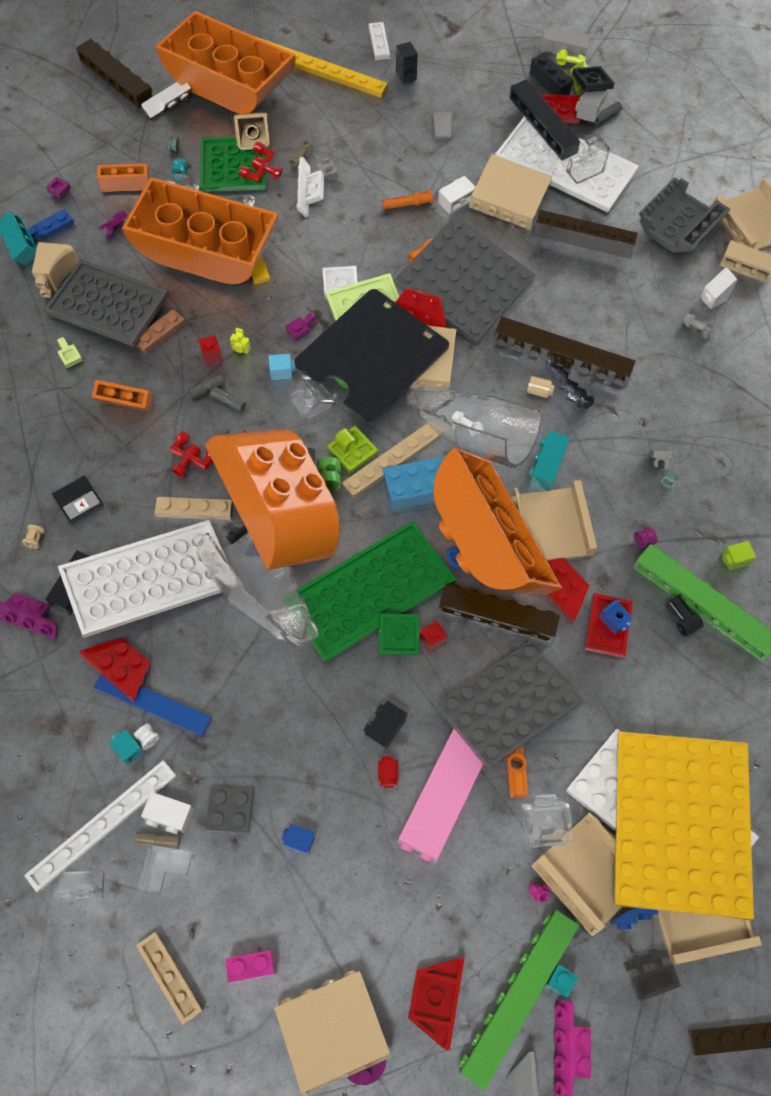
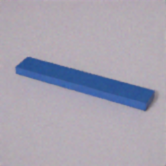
M101 674L93 687L95 690L201 737L204 736L212 720L206 714L144 687H140L137 699L133 703Z

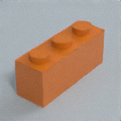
M147 163L98 165L97 180L101 192L144 190L151 177Z
M95 380L92 398L98 402L146 412L151 411L154 397L148 390Z

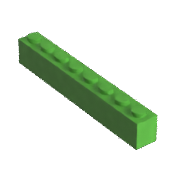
M650 544L638 558L633 568L674 598L681 596L689 609L762 662L771 655V629L764 626L758 618L746 613L741 606L735 605L724 594L718 593L709 583L700 580L692 571L679 565L677 560L664 554L660 548Z
M558 910L553 911L552 914L548 912L542 921V924L545 925L541 933L537 931L530 942L533 944V947L529 953L527 951L524 952L519 961L521 964L518 972L513 971L507 983L510 986L506 993L501 991L495 1001L498 1005L494 1013L490 1011L483 1022L486 1027L482 1033L477 1032L471 1042V1045L474 1046L469 1055L465 1053L458 1064L461 1067L459 1073L484 1091L579 927L578 924Z

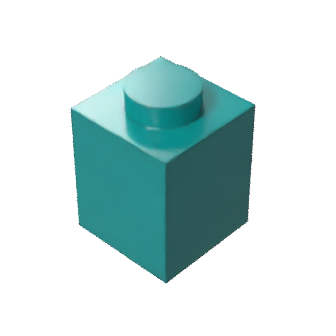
M126 729L117 732L109 742L111 747L128 766L144 753Z
M557 964L545 987L562 998H568L579 977L560 964Z

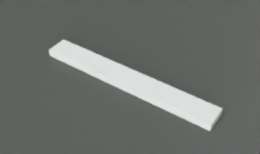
M164 760L161 761L24 875L37 893L41 892L146 804L151 792L158 794L176 779V774Z

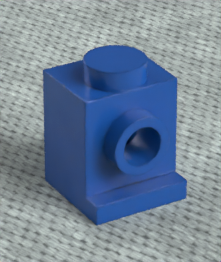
M618 599L606 607L599 616L615 635L620 630L625 632L632 625L630 621L633 618L619 604L620 601Z

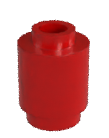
M384 756L382 760L378 761V782L381 788L397 787V782H399L398 760H394L393 756Z

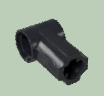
M677 596L666 603L665 607L676 620V626L681 635L687 637L703 628L704 625L701 617L695 612L692 613L681 596Z

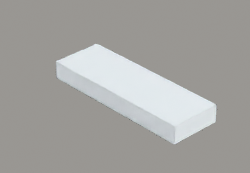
M383 22L369 23L368 28L375 60L390 59Z

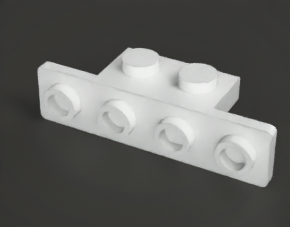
M176 82L142 103L141 106L149 118H153L167 108L174 107L178 101L185 100L192 93L190 92L191 87L188 83L181 86Z
M301 157L298 165V203L296 206L297 210L306 218L309 216V204L323 200L324 173L319 170L310 174V165Z

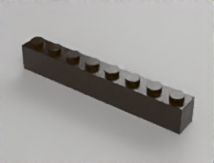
M503 316L499 321L493 343L499 346H505L517 352H523L532 357H538L550 363H556L565 368H571L583 374H589L601 380H607L625 387L636 360Z

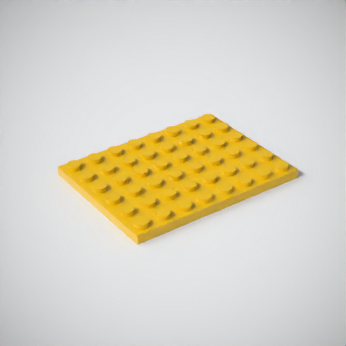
M618 732L614 906L751 921L754 919L748 743Z

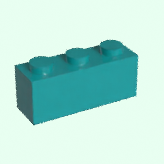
M9 210L0 219V235L3 237L5 246L11 253V258L16 263L26 266L35 258L37 246L23 218Z
M552 431L548 432L547 437H542L540 447L543 448L541 452L537 451L534 462H537L536 467H531L528 476L531 477L530 485L547 491L552 489L570 437Z

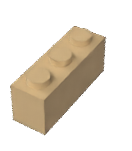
M732 240L730 241L719 266L727 267L730 270L768 283L771 278V254Z

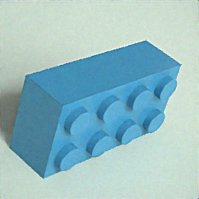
M446 456L383 468V483L391 511L435 502L434 481L438 468Z

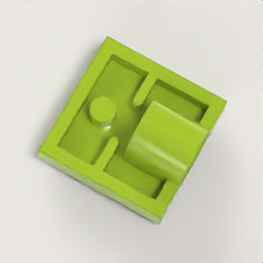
M356 426L349 430L346 428L342 429L336 434L334 441L327 445V450L341 461V465L349 474L378 454V449Z

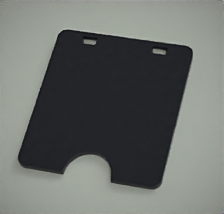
M371 289L295 358L294 364L298 370L317 384L328 378L343 380L349 387L348 396L343 404L366 422H373L449 349V342L377 289ZM386 302L392 307L387 309L383 304ZM425 331L432 335L430 339L423 335Z

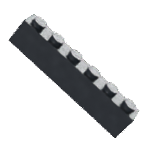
M527 79L512 85L509 99L561 161L577 154L580 145L579 138L574 135L569 126L562 121L561 117L556 114L551 105L544 100L535 87Z

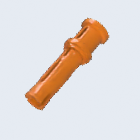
M431 189L420 193L415 191L412 195L383 199V208L388 210L410 205L418 207L420 204H433Z

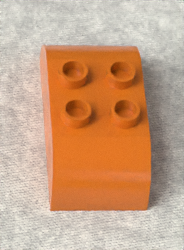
M197 11L189 15L155 46L162 64L176 82L181 86L188 83L191 87L190 92L238 114L252 112L293 71L296 61L295 54Z
M150 177L125 221L122 230L129 242L139 252L156 263L218 282L239 284L247 281L252 275L277 224L278 213Z
M281 428L217 435L209 439L205 446L267 571L332 558L339 540V517L336 504L325 485L324 479L312 461L306 446L296 433L289 429Z
M453 448L443 459L436 473L434 500L443 518L438 523L441 532L448 540H454L460 550L456 554V560L461 569L467 574L472 573L481 583L495 589L530 595H546L560 590L562 587L491 461L459 448Z

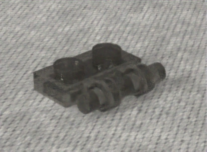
M665 948L660 950L652 949L649 950L648 954L640 957L635 955L630 957V960L623 962L626 971L632 969L636 971L637 976L631 977L629 980L637 1001H642L681 987L673 964L663 965L661 959L668 957ZM653 962L656 969L645 972L643 965Z

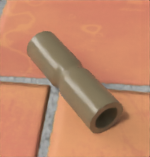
M137 832L135 845L179 849L181 838L180 836Z

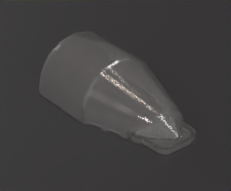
M429 386L419 387L407 395V405L418 409L420 418L456 448L514 469L521 466L529 457L540 432L543 411L498 397L488 396V399L477 398V394H471V397L462 396L461 392L441 390ZM456 411L465 413L464 417L470 421L482 423L484 431L452 421L453 414Z
M209 532L202 536L196 546V553L230 604L275 639L286 641L292 647L311 643L318 637V629L311 620L304 598H300L298 593L300 587L298 583L294 582L292 566L267 571L249 533L236 543L222 550L218 548Z

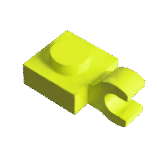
M236 328V334H232L230 338L232 350L238 353L249 354L251 349L249 338L244 337L243 329Z

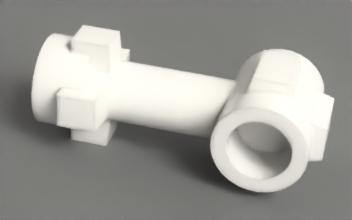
M456 411L453 414L452 421L456 425L463 424L475 436L484 433L482 423L470 421L464 417L465 413L461 411Z

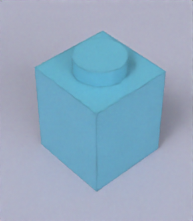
M290 354L268 355L271 380L291 379L292 371H295L294 360L291 361Z

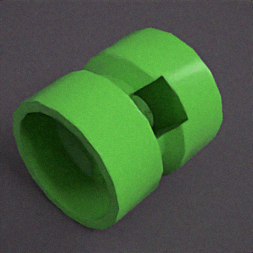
M335 457L320 458L317 461V470L324 479L326 487L329 491L339 489L341 487V461Z

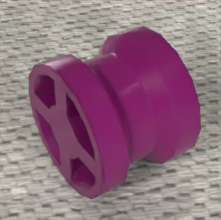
M649 526L644 528L642 532L637 531L634 533V540L642 550L646 549L650 544L654 545L657 543V535Z

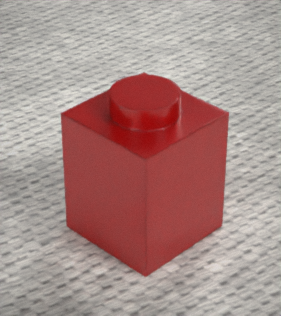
M216 335L198 340L206 366L223 361Z
M438 620L420 630L419 638L428 652L432 653L447 644L448 635Z

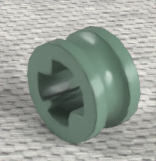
M169 137V152H172L174 150L178 153V137H175V139H173V137Z
M665 470L662 473L660 482L666 487H675L679 475L674 471Z

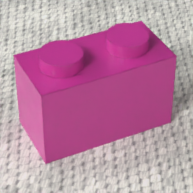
M271 950L225 959L228 983L231 984L276 975L273 951Z

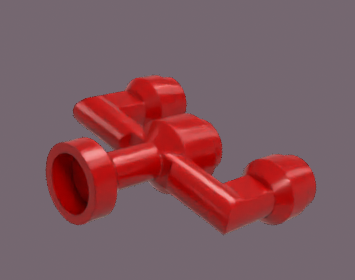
M256 141L253 151L259 155H265V159L260 156L254 157L252 166L257 170L256 174L250 168L242 165L238 175L258 183L265 170L273 175L274 180L278 181L283 169L281 167L275 169L268 165L275 152L266 148L263 143Z
M184 431L178 433L176 441L168 450L184 458L179 465H173L171 468L172 472L181 478L186 475L185 468L190 462L205 471L213 462L208 450L205 458L200 460L201 450L194 444L188 446L185 451L180 449L190 439V436Z

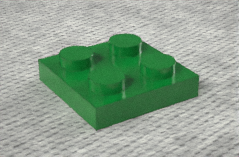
M379 614L378 654L419 655V615Z

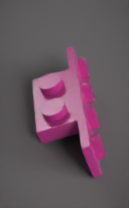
M556 1000L554 1096H573V1078L591 1079V1028L574 1026L573 1001Z

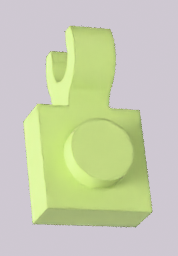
M64 337L57 339L62 349L57 352L66 369L83 361L74 344L68 346Z

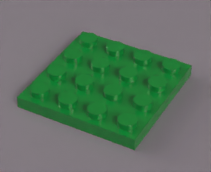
M236 137L201 138L200 190L202 192L266 190L265 170L258 183L238 175L242 165L250 168L256 174L257 170L252 166L254 157L260 156L265 159L266 156L255 153L253 149L241 150L237 145Z

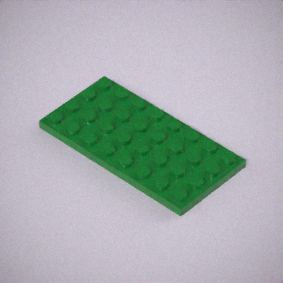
M411 521L285 596L283 601L324 663L378 631L379 614H405L444 590L445 584H454L456 578L414 521Z

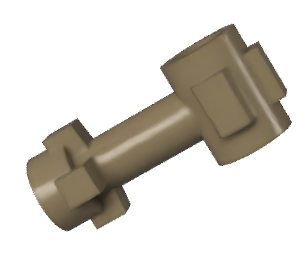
M303 140L298 154L290 157L289 162L294 168L298 167L301 157L312 154L313 147L310 140Z

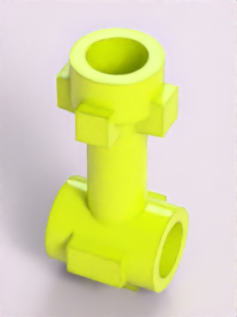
M564 49L560 50L556 57L557 64L560 66L565 65L566 62L578 64L582 60L585 62L586 59L583 55H579V57L569 56L568 52Z

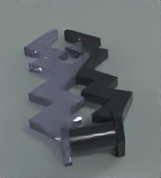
M548 362L545 371L552 374V379L561 383L559 389L567 393L566 399L574 403L573 408L575 411L580 410L582 407H585V409L590 408L595 398L588 396L585 389L578 387V383L568 379L569 372L563 371L564 367ZM574 392L580 393V397L574 395Z

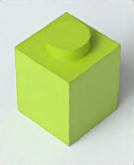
M749 540L727 546L722 553V560L728 566L729 571L751 565L756 559Z

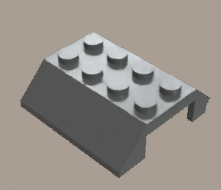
M673 178L639 212L641 217L639 221L646 235L673 253L692 251L730 211L729 207L717 200L711 207H708L686 193L689 182L682 178L680 180Z

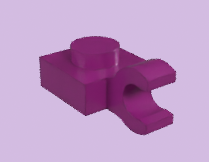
M124 210L117 212L105 224H102L99 230L107 228L108 233L105 237H110L113 234V227L116 226L118 228L125 223L124 219L127 217V214Z
M310 312L304 320L299 317L286 325V330L295 341L310 333L309 327L317 324L315 314Z

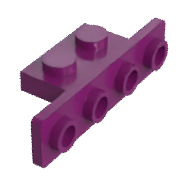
M16 592L5 603L0 602V620L52 639L57 638L58 623L44 618L50 612V604Z

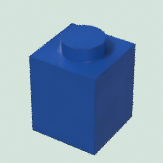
M290 824L289 829L285 828L281 840L284 841V848L308 856L316 834L313 831Z

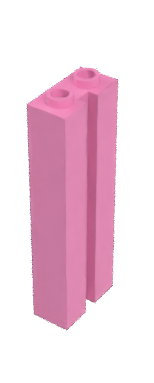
M453 729L398 839L402 849L410 853L413 850L421 853L419 857L429 863L432 861L437 862L483 766L480 759L455 729Z

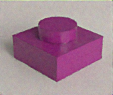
M56 177L46 189L50 194L61 199L71 187L69 183Z

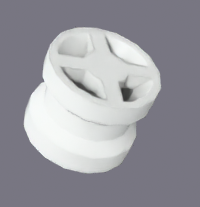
M149 724L140 727L133 735L134 740L140 742V747L143 750L151 748L160 738L157 733H153L152 727Z

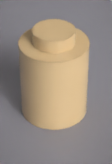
M531 376L527 393L548 398V395L552 396L555 385H551V380Z

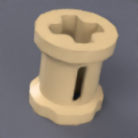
M29 524L26 537L21 543L26 547L38 549L40 546L38 542L45 530L40 526Z

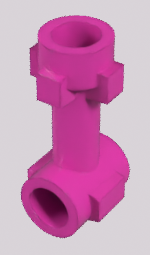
M537 882L530 885L529 893L535 901L538 900L540 903H545L549 899L551 888L546 883L542 886Z

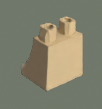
M266 112L234 115L237 145L241 150L253 149L256 141L263 143L266 148L268 147L270 141Z
M38 242L32 274L35 278L36 287L40 288L41 297L51 298L53 291H58L63 280L78 264L79 259L72 246Z

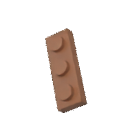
M172 309L148 327L136 345L144 353H147L184 325L185 319Z

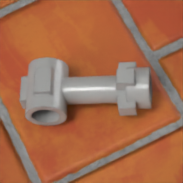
M688 313L683 320L685 326L690 327L692 325L701 330V336L705 339H709L714 335L716 330L712 322L703 324L695 319V315Z

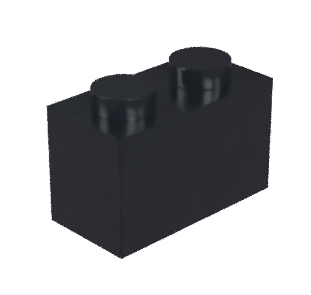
M411 41L396 45V73L402 83L416 80L417 51Z
M386 701L384 705H379L375 712V719L373 722L369 721L363 730L365 732L364 739L383 752H386L408 716V713L389 701Z

